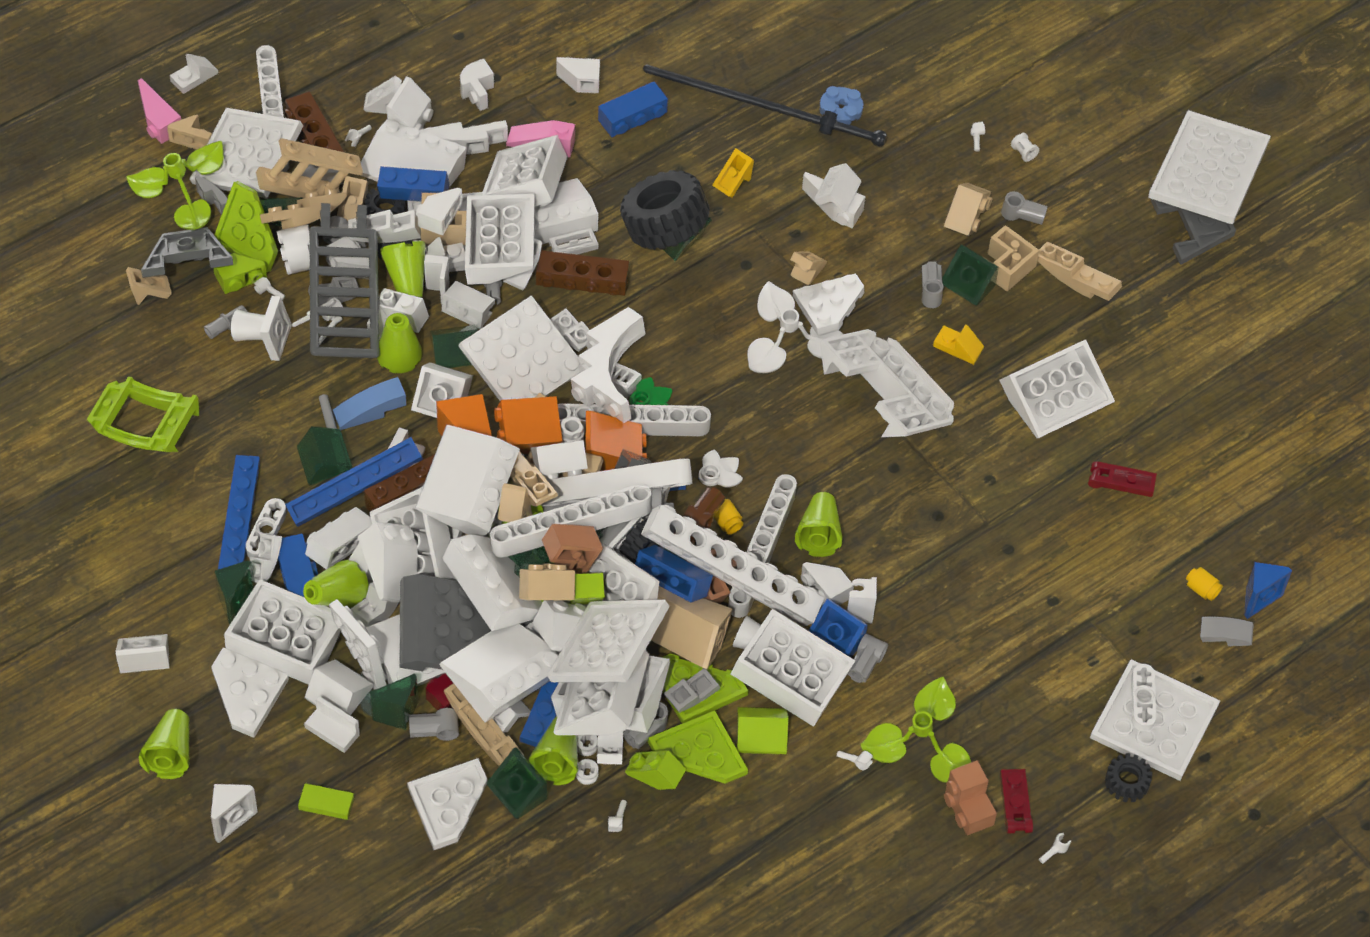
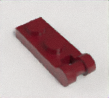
M1098 461L1091 464L1090 471L1092 475L1089 476L1088 480L1090 487H1104L1147 497L1153 496L1157 473Z
M1000 770L1006 833L1015 834V831L1032 833L1033 821L1030 811L1026 770ZM1014 818H1022V821H1015Z

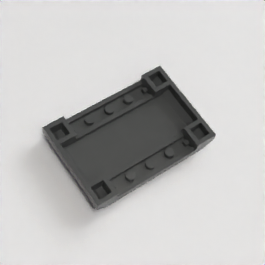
M421 574L404 576L401 579L399 668L422 672L426 667L443 670L439 665L442 661L491 631L458 581ZM534 620L520 623V625L525 627L532 623Z

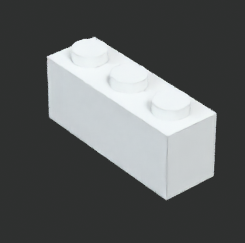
M357 507L344 512L338 519L328 522L322 529L310 534L307 539L305 555L325 569H328L354 552L359 543L357 536L372 526L371 517Z

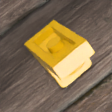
M735 148L712 186L733 198L743 180H751L754 159Z
M968 325L964 326L961 333L943 326L933 344V347L973 365L984 349V345Z

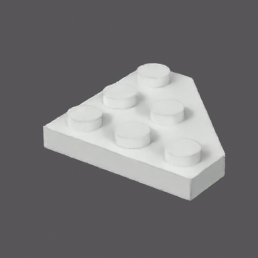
M856 274L846 275L841 278L793 290V298L817 335L840 329L845 316H849L855 307L857 299L863 296L864 285Z
M338 600L333 601L329 604L333 621L338 629L341 628L342 634L347 640L345 641L354 659L357 658L363 669L362 674L366 680L373 683V689L379 695L386 692L385 680L387 675L381 665L384 662L378 652L379 642L374 635L367 633L364 624L360 620L356 621L354 619L353 613L348 606L344 607Z
M222 648L211 668L231 727L254 738L287 684L289 675L231 650Z
M478 758L407 783L409 792L434 850L458 842L487 785V777Z

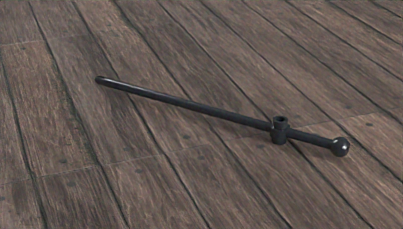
M651 65L643 66L644 72L818 124L820 125L819 132L825 135H831L832 130H838L871 140L872 144L877 147L884 146L887 140L885 131L876 130L872 132L838 122L836 120L838 114L826 110L824 116H818Z

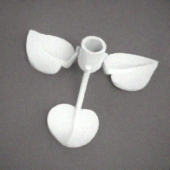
M768 281L758 298V313L768 322L778 318L781 329L775 344L769 338H759L751 343L747 354L749 369L757 373H769L779 369L784 364L786 352L778 346L785 332L791 333L800 328L805 338L810 339L808 350L818 358H822L820 341L825 338L843 335V333L836 330L817 335L813 327H811L809 335L803 327V323L799 321V314L794 309L795 302L793 297L787 291Z

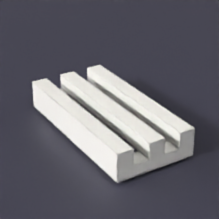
M592 228L549 238L552 252L577 255L598 249V242Z

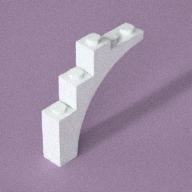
M628 307L586 332L588 350L578 355L581 373L571 378V392L577 401H581L588 407L596 403L597 406L604 408L612 417L618 418L623 423L631 419L629 402L617 391L612 383V375L615 365L622 354L634 342L645 335L643 317Z

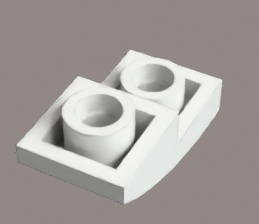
M564 309L550 319L573 349L579 352L587 346L586 332L589 331L588 327L582 321L578 323L567 309Z
M261 533L258 544L259 557H250L248 581L258 583L259 579L265 582L268 581L279 556L282 536Z

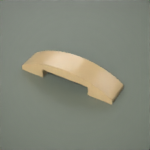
M454 683L444 690L446 697L464 726L499 767L505 770L524 755L509 735L505 736L493 718L486 723L482 720Z

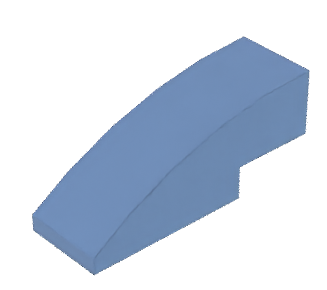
M396 377L354 395L333 409V414L339 429H347L384 418V412L406 406V395L399 378Z

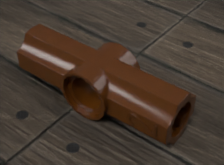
M715 487L707 488L697 503L687 508L683 517L692 518L696 521V525L703 529H709L714 515L725 502V496ZM690 536V541L694 544L696 540L693 536Z

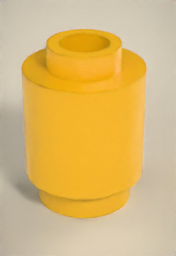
M725 499V502L714 515V519L723 531H726L727 534H733L742 528V516L731 500Z
M1202 567L1198 569L1193 568L1186 577L1188 581L1187 587L1205 600L1208 598L1210 601H1213L1223 588L1219 583L1220 581Z

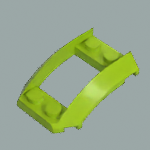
M128 377L125 382L118 383V381H114L106 386L87 420L98 433L123 444L147 450L178 452L175 445L192 415L199 416V398L197 395L183 397L181 393L155 389L135 381L132 377ZM127 397L166 411L152 438L131 434L111 426Z

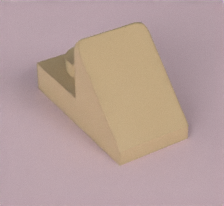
M198 115L176 121L167 127L170 142L194 149L206 146L212 136L211 132L200 129Z
M349 176L345 177L342 193L346 192L347 197L339 205L337 216L346 219L347 222L350 219L356 218L357 205H364L368 193L367 180Z
M809 251L794 252L791 261L796 264L791 272V276L809 285L825 267L827 261Z
M130 267L126 269L130 288L138 305L147 295L167 299L172 294L167 276L158 275L142 278L141 270Z
M504 483L501 492L498 520L512 522L532 516L527 488Z

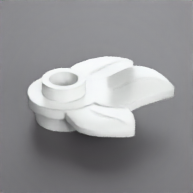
M715 450L708 452L703 457V467L699 471V480L704 485L715 486L718 484L723 487H733L742 482L743 478L736 473L739 458H720Z

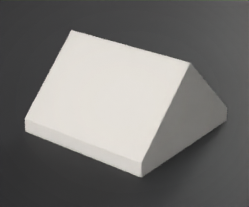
M168 635L118 639L116 657L120 673L169 669Z
M332 660L314 669L305 699L316 705V699L320 696L348 715H351L374 685L337 660Z
M214 784L211 820L215 840L220 843L258 813L255 792L251 785Z

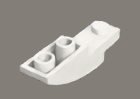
M506 120L463 128L461 122L419 130L467 147L466 154L489 152V144L505 142L508 139Z

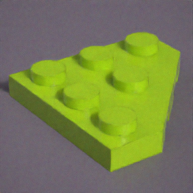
M235 181L233 182L214 236L228 252L264 261L266 272H270L278 249L269 224L261 223L260 215L265 213L258 193L249 186Z
M674 654L661 657L670 661L663 693L682 679L685 681L689 680L703 668L693 662L679 659L680 656ZM710 665L706 670L719 684L720 689L680 713L670 701L669 703L683 724L748 696V689L742 681L731 675L732 670L727 669L723 671L712 668L713 665Z
M715 710L648 738V744L652 751L669 750L686 768L687 772L725 784L748 774L745 763Z

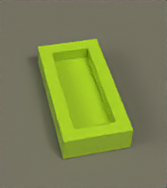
M305 783L298 807L302 811L348 820L354 801V793Z

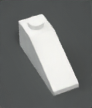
M805 172L802 189L833 221L853 228L864 210L865 196L856 193L847 211L843 213L833 202L819 205L814 198L824 179Z

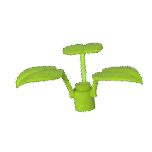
M217 141L197 149L189 155L187 162L185 159H181L179 154L170 153L163 160L165 165L163 169L159 167L148 168L137 174L128 175L127 181L131 189L138 196L153 198L162 193L163 185L168 184V174L170 177L178 179L188 205H183L176 210L174 214L175 222L182 229H200L208 223L211 217V208L202 199L192 203L182 177L185 175L186 168L192 172L197 170L203 175L217 171L222 166L224 160L222 141Z
M944 677L930 682L918 693L914 702L916 714L913 716V726L908 728V732L904 737H902L899 727L891 723H884L875 727L861 743V749L869 752L872 755V759L883 763H893L905 756L906 747L903 742L907 741L912 733L919 737L929 736L938 753L931 760V772L936 779L945 783L949 779L950 770L971 763V759L963 747L958 744L949 743L941 750L934 736L932 718L938 721L945 720L954 713L956 706L954 695Z

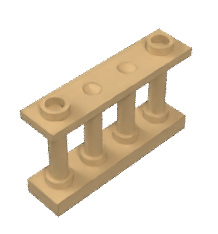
M283 138L279 139L282 156L272 169L259 167L256 171L259 189L302 199L305 198V194L318 192V195L322 196L324 191L337 189V193H340L339 185L348 173L360 176L363 174L360 158L357 155ZM290 160L300 162L292 174L282 172ZM310 164L320 166L311 178L301 176ZM329 169L339 171L331 182L321 180Z

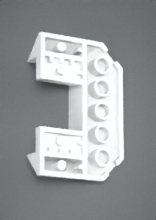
M866 329L825 338L820 341L824 375L838 371L846 377L861 374L884 399L879 401L875 407L882 418L889 423L882 437L909 436L953 423L952 409L954 408V402L896 340L888 338L887 341L876 337V332Z

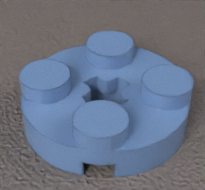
M828 87L820 100L821 115L826 110L838 114L836 118L838 122L848 125L856 118L858 120L863 111V101L860 97V92L845 87ZM839 104L845 105L843 108H839Z

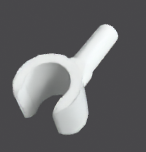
M983 122L973 123L971 135L974 136V151L976 152L980 151L979 135L985 134Z
M367 125L358 131L350 129L345 141L351 140L353 141L351 146H357L360 137L370 131L372 127Z
M262 277L254 283L256 285L254 289L257 293L262 294L267 290L275 296H281V299L284 300L285 295L274 289L267 278Z
M842 751L837 752V757L854 762L860 770H866L873 763L871 760L872 755L867 751H863L859 757Z
M621 800L617 817H609V832L622 831L623 813L627 804L625 800Z
M1064 833L1058 834L1053 847L1039 858L1042 864L1057 852L1065 853L1068 850L1071 840L1066 844L1060 842L1063 839Z

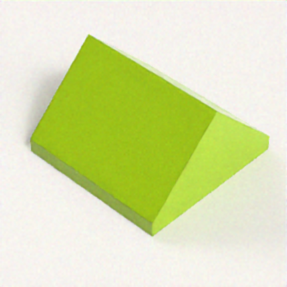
M737 707L738 753L787 754L788 714L786 709Z

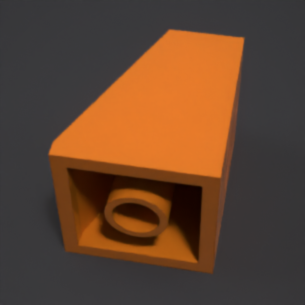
M483 394L436 401L437 428L441 436L447 425L492 436Z
M557 396L501 400L497 408H495V421L499 422L500 426L497 438L520 449L521 453L529 454L532 447L562 443Z
M586 411L585 453L602 457L603 463L600 471L614 469L623 449L647 458V453H642V447L646 448V434H642V424L631 421L623 423L616 417Z

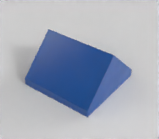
M1254 563L1246 586L1244 616L1247 619L1283 596L1292 572L1289 567Z
M828 598L811 625L809 632L851 658L857 652L858 646L866 634L867 624Z

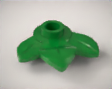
M645 378L637 384L636 391L630 396L629 404L668 405L667 402L671 398L672 389L654 387L652 378Z

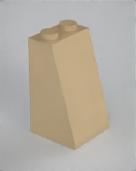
M659 586L657 600H666L670 607L651 640L698 666L708 669L721 651L732 608L704 598L690 603Z

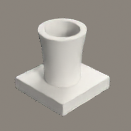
M281 296L271 297L265 315L236 310L231 321V334L234 341L263 340L270 359L280 361L292 326Z

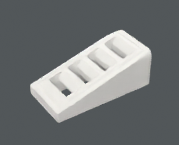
M617 363L614 369L615 373L612 375V383L621 395L628 398L636 390L642 375Z

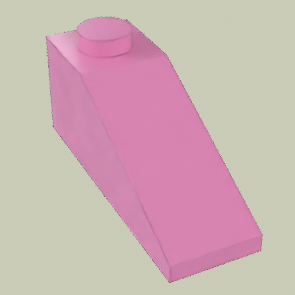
M141 78L138 80L148 126L147 132L152 138H156L163 144L169 140L168 125L181 120V116Z
M552 120L513 126L510 129L506 146L515 147L558 135L567 157H570L575 143V124Z

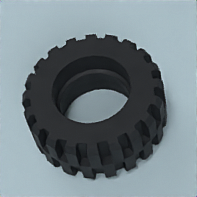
M669 170L667 173L659 172L658 175H651L646 177V180L639 181L634 188L631 187L628 190L620 206L622 219L632 241L650 250H655L656 248L666 249L669 246L674 247L680 242L688 241L692 235L698 234L699 229L705 226L710 210L699 180L685 171L677 172L675 170Z

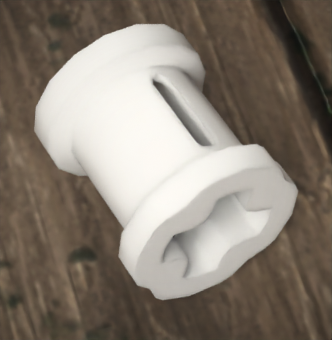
M1026 133L1017 135L1011 142V147L1021 153L1022 159L1025 162L1034 159L1039 152L1037 145H1033L1028 140Z

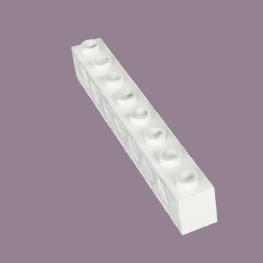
M659 505L652 509L641 535L804 627L814 623L824 600V597L820 596L816 589L799 584L795 577L778 572L777 567L774 565L764 564L757 560V556L753 553L743 552L737 548L734 542L722 540L717 537L713 530L701 528L696 525L695 520L680 516L675 513L676 510L668 505ZM670 524L675 527L676 534L670 531ZM690 536L695 538L696 546L691 543ZM711 547L716 550V558L711 554ZM732 559L737 563V569L733 568L731 564ZM752 571L757 574V581L753 579ZM772 582L776 584L777 592L773 590ZM792 594L796 595L798 599L797 604L793 601Z

